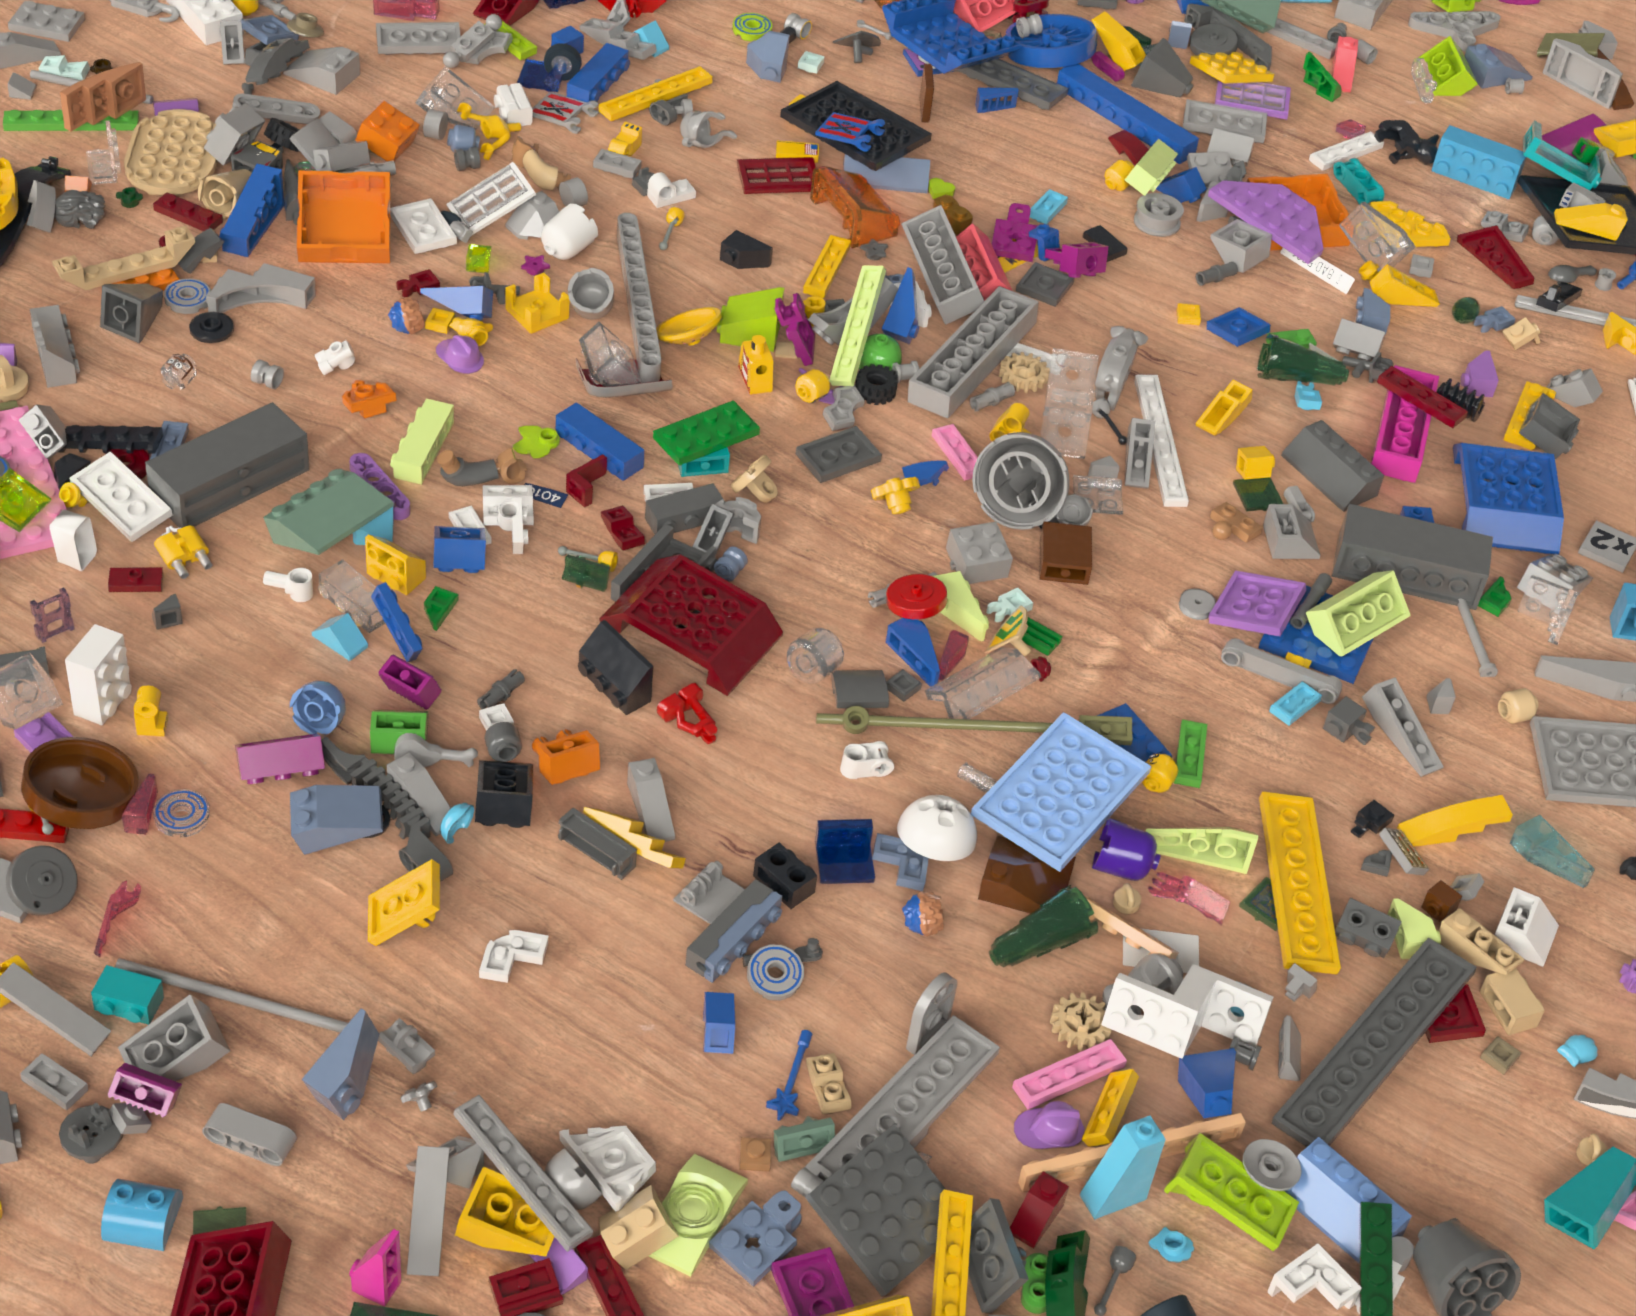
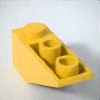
M1106 11L1092 19L1113 62L1124 71L1137 66L1144 60L1146 54L1138 39Z

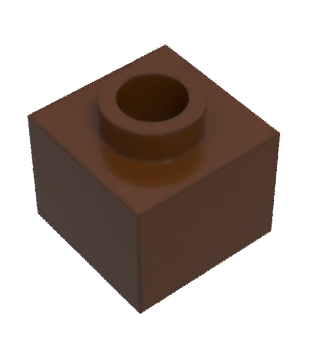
M1440 880L1427 891L1421 908L1442 923L1444 919L1457 911L1462 895Z

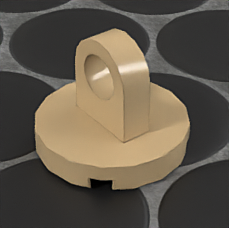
M0 355V400H3V402L19 400L28 391V375L21 368L11 366L8 360L3 355Z
M766 455L761 456L742 475L740 474L730 484V487L735 493H738L747 486L760 501L764 503L770 502L778 494L777 487L763 470L772 461Z

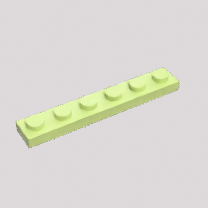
M862 266L829 380L832 386H854L886 270L884 266Z

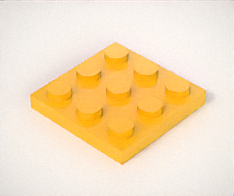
M1217 52L1215 55L1200 53L1199 56H1191L1189 64L1225 84L1273 82L1274 73L1268 71L1266 66L1257 65L1255 60L1243 57V54L1239 52H1232L1231 55Z

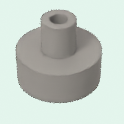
M682 99L681 106H674L677 114L682 115V119L686 114L693 111L691 99Z

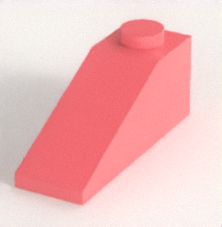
M1339 36L1333 56L1332 76L1341 85L1342 91L1350 93L1358 51V40L1352 37Z

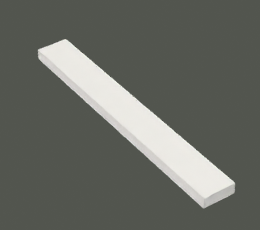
M1135 375L1134 382L1143 419L1156 421L1152 458L1164 507H1187L1189 500L1158 375Z

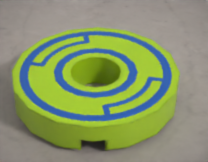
M758 13L740 14L734 18L732 30L736 36L738 34L741 36V39L751 42L763 37L765 33L772 31L773 28L771 20Z

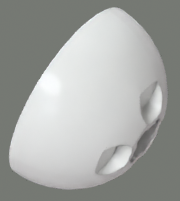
M929 795L917 799L905 809L897 824L898 835L904 844L914 852L940 861L960 860L969 856L976 846L977 830L971 813L962 803L948 796Z

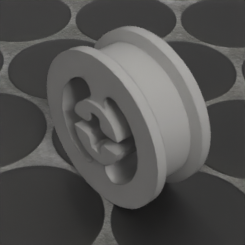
M1149 193L1138 199L1134 223L1141 231L1160 237L1170 236L1179 231L1180 219L1183 216L1184 208L1172 196L1162 193Z

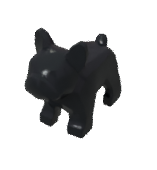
M1385 120L1378 126L1380 129L1375 132L1374 137L1379 143L1383 142L1384 139L1395 141L1397 151L1389 155V159L1393 164H1396L1401 159H1412L1414 157L1424 165L1434 162L1438 151L1436 143L1439 135L1423 139L1419 137L1405 120Z

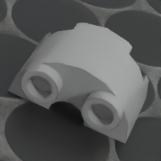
M736 497V501L724 502V499H722L715 505L735 514L727 532L737 530L741 532V538L757 544L761 525V515L757 510V505L749 499Z

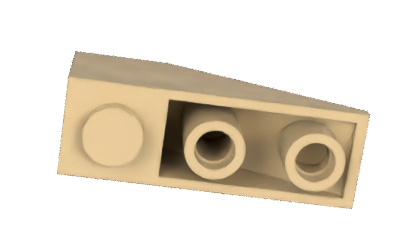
M1461 908L1441 923L1439 929L1441 936L1440 945L1473 965L1506 975L1524 962L1523 957Z

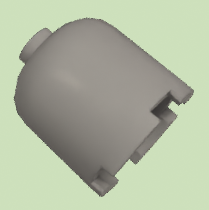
M589 268L575 273L570 279L568 295L575 312L581 317L590 320L600 319L608 314L614 302V288L610 277L600 269Z

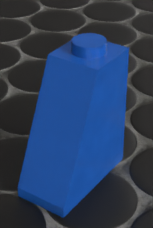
M1234 1048L1184 1055L1182 1059L1179 1058L1178 1082L1203 1118L1230 1115L1232 1113L1236 1056Z

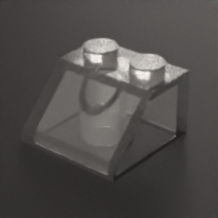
M27 653L0 667V720L3 726L16 730L63 705L53 680L31 653Z

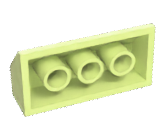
M1394 570L1372 573L1306 612L1314 635L1339 656L1346 655L1411 616Z

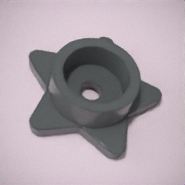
M871 239L869 244L860 246V249L866 251L865 255L870 260H880L882 257H886L885 250L888 248V244L878 243Z

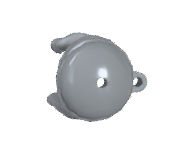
M691 111L683 117L680 125V132L684 138L682 145L686 147L709 148L718 143L724 136L736 139L737 135L733 131L722 130L710 136L711 128L708 118L725 119V115L720 112Z

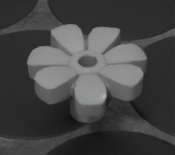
M434 1081L427 1084L425 1082L417 1089L411 1088L405 1091V1094L400 1099L402 1103L416 1101L421 1112L432 1107L428 1095L437 1087V1084Z

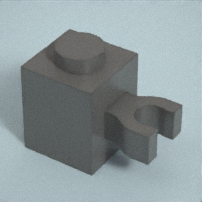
M1346 696L1328 711L1323 729L1343 743L1354 735L1360 743L1366 745L1371 740L1370 734L1374 731L1375 727L1363 722L1367 710Z

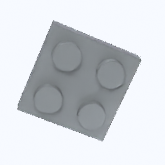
M1229 152L1189 153L1187 156L1189 169L1197 167L1207 190L1212 181L1217 183L1223 181L1228 171L1232 168Z

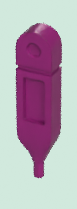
M1096 51L1091 57L1092 63L1115 82L1125 78L1124 70L1102 52Z

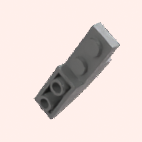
M293 38L277 39L267 45L253 61L245 78L246 83L255 82L256 85H261L269 82L268 78L281 76L280 72L288 69L287 63L291 61L290 58L302 56L303 51L310 48L308 40L294 41Z

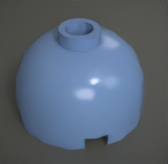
M316 680L303 685L292 695L290 701V708L293 707L294 712L292 716L294 722L301 730L308 734H315L317 732L324 735L329 734L342 722L346 712L345 699L342 692L335 685L324 681Z

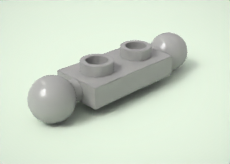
M491 14L486 18L485 25L480 21L474 24L450 45L451 51L443 56L444 65L448 68H455L460 62V57L468 61L495 37L494 31L499 30L502 26L501 17L497 14Z

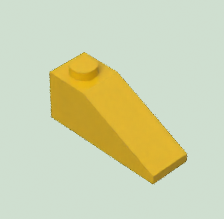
M1600 203L1560 208L1554 211L1556 224L1615 241L1628 220L1625 209L1617 204Z
M1388 264L1370 281L1372 292L1388 304L1437 307L1440 304L1434 289Z

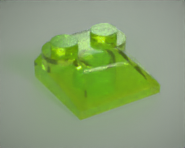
M9 468L0 477V521L21 532L51 502V498Z

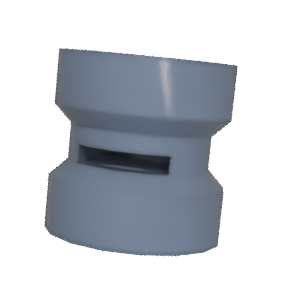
M729 547L724 552L723 557L719 558L714 564L715 573L726 581H733L739 574V571L747 565V556L741 549Z

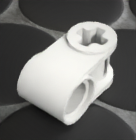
M885 742L849 744L844 749L840 771L842 775L849 779L874 776L883 777L893 771L894 763L888 757V746Z

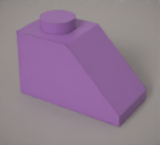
M1484 351L1467 365L1465 373L1461 375V386H1468L1467 394L1476 390V396L1478 397L1482 394L1485 397H1493L1499 379L1490 351Z

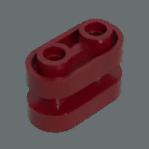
M1014 0L1013 10L1019 14L1013 16V23L1016 22L1017 18H1027L1033 14H1048L1043 9L1049 6V0Z

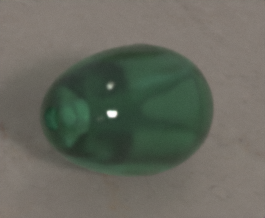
M1463 297L1457 300L1452 307V317L1460 324L1473 322L1480 313V304L1473 297Z

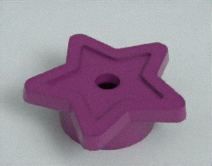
M543 255L537 257L525 256L526 262L521 266V269L526 270L528 274L533 276L543 273L544 269H550V264L544 262Z

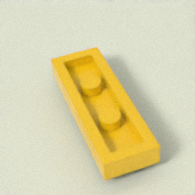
M1134 1069L1109 1074L1082 1137V1140L1088 1147L1110 1144L1114 1139L1139 1079Z

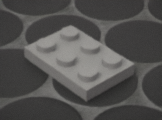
M24 1L8 22V28L10 31L69 42L85 20L84 12L75 11L74 9Z

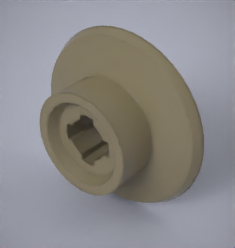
M298 13L296 19H292L287 23V28L290 31L301 36L320 37L324 34L323 28L317 24V17L309 13Z

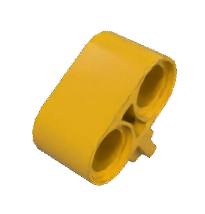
M1021 403L1012 404L998 418L989 434L990 440L994 441L1009 433H1030L1024 428L1030 415L1029 409Z

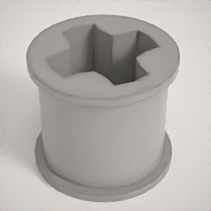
M1507 78L1505 83L1506 93L1522 94L1524 79Z
M1608 268L1600 269L1595 286L1603 291L1610 290L1616 273Z

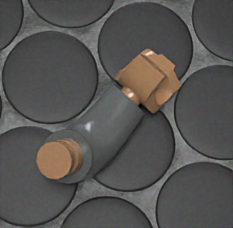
M512 448L500 453L496 459L497 462L494 459L467 462L463 458L456 457L451 450L443 451L437 458V462L441 465L440 473L443 478L455 486L462 487L498 479V474H501L505 482L516 484L525 479V473L528 470L526 464L521 459L515 458Z

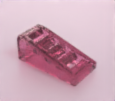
M951 630L939 666V680H944L965 657L969 636L956 630Z
M154 774L147 775L122 815L124 832L145 835L148 833L158 794Z

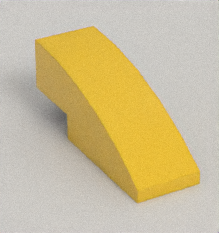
M1232 380L1224 392L1220 391L1196 422V426L1214 436L1218 435L1251 402L1253 390Z

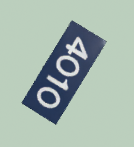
M529 483L524 484L532 485L534 500L558 508L562 507L568 494Z

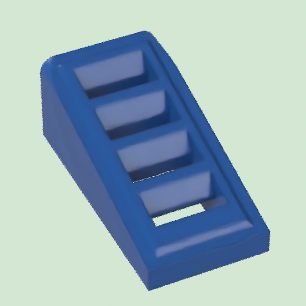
M977 88L975 101L977 113L1015 108L1018 88ZM1012 95L1011 101H1007L1008 96Z

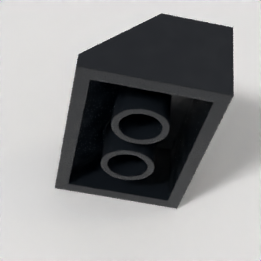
M606 620L601 621L579 650L578 669L580 673L587 677L595 685L596 689L599 692H603L611 700L613 706L619 708L625 715L651 702L654 666Z

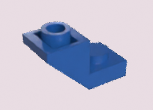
M705 992L703 1052L733 1054L735 1037L734 993Z

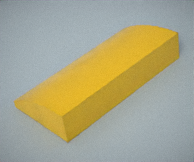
M1636 119L1594 128V133L1600 143L1615 153V157L1636 153Z

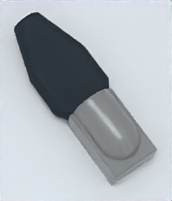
M441 211V214L457 238L467 243L473 231L455 213Z

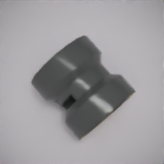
M476 146L470 147L468 150H463L462 148L454 150V160L458 171H463L469 166L472 169L480 168V155Z

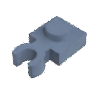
M1503 306L1485 311L1484 315L1477 316L1473 325H1483L1481 332L1486 333L1490 328H1494L1496 331L1508 328L1515 323L1516 319Z

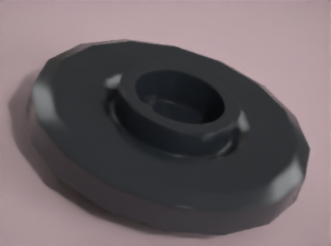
M205 312L191 320L189 329L193 338L200 342L218 343L232 335L234 325L232 319L223 313Z

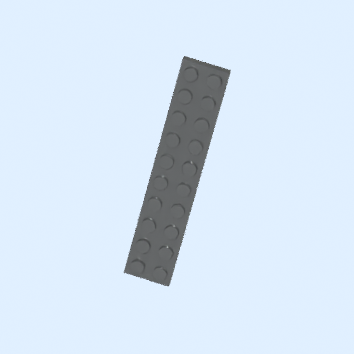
M1428 938L1275 1114L1271 1124L1305 1147H1308L1318 1137L1330 1146L1471 979L1477 967Z

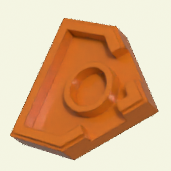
M355 380L352 384V389L342 395L343 404L351 413L360 411L364 419L386 413V404L397 401L396 393L388 384L377 382L376 385L365 384L362 380Z

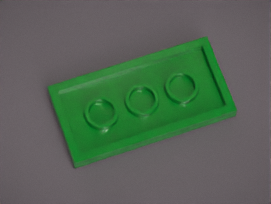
M734 400L653 431V439L679 466L760 435V427Z

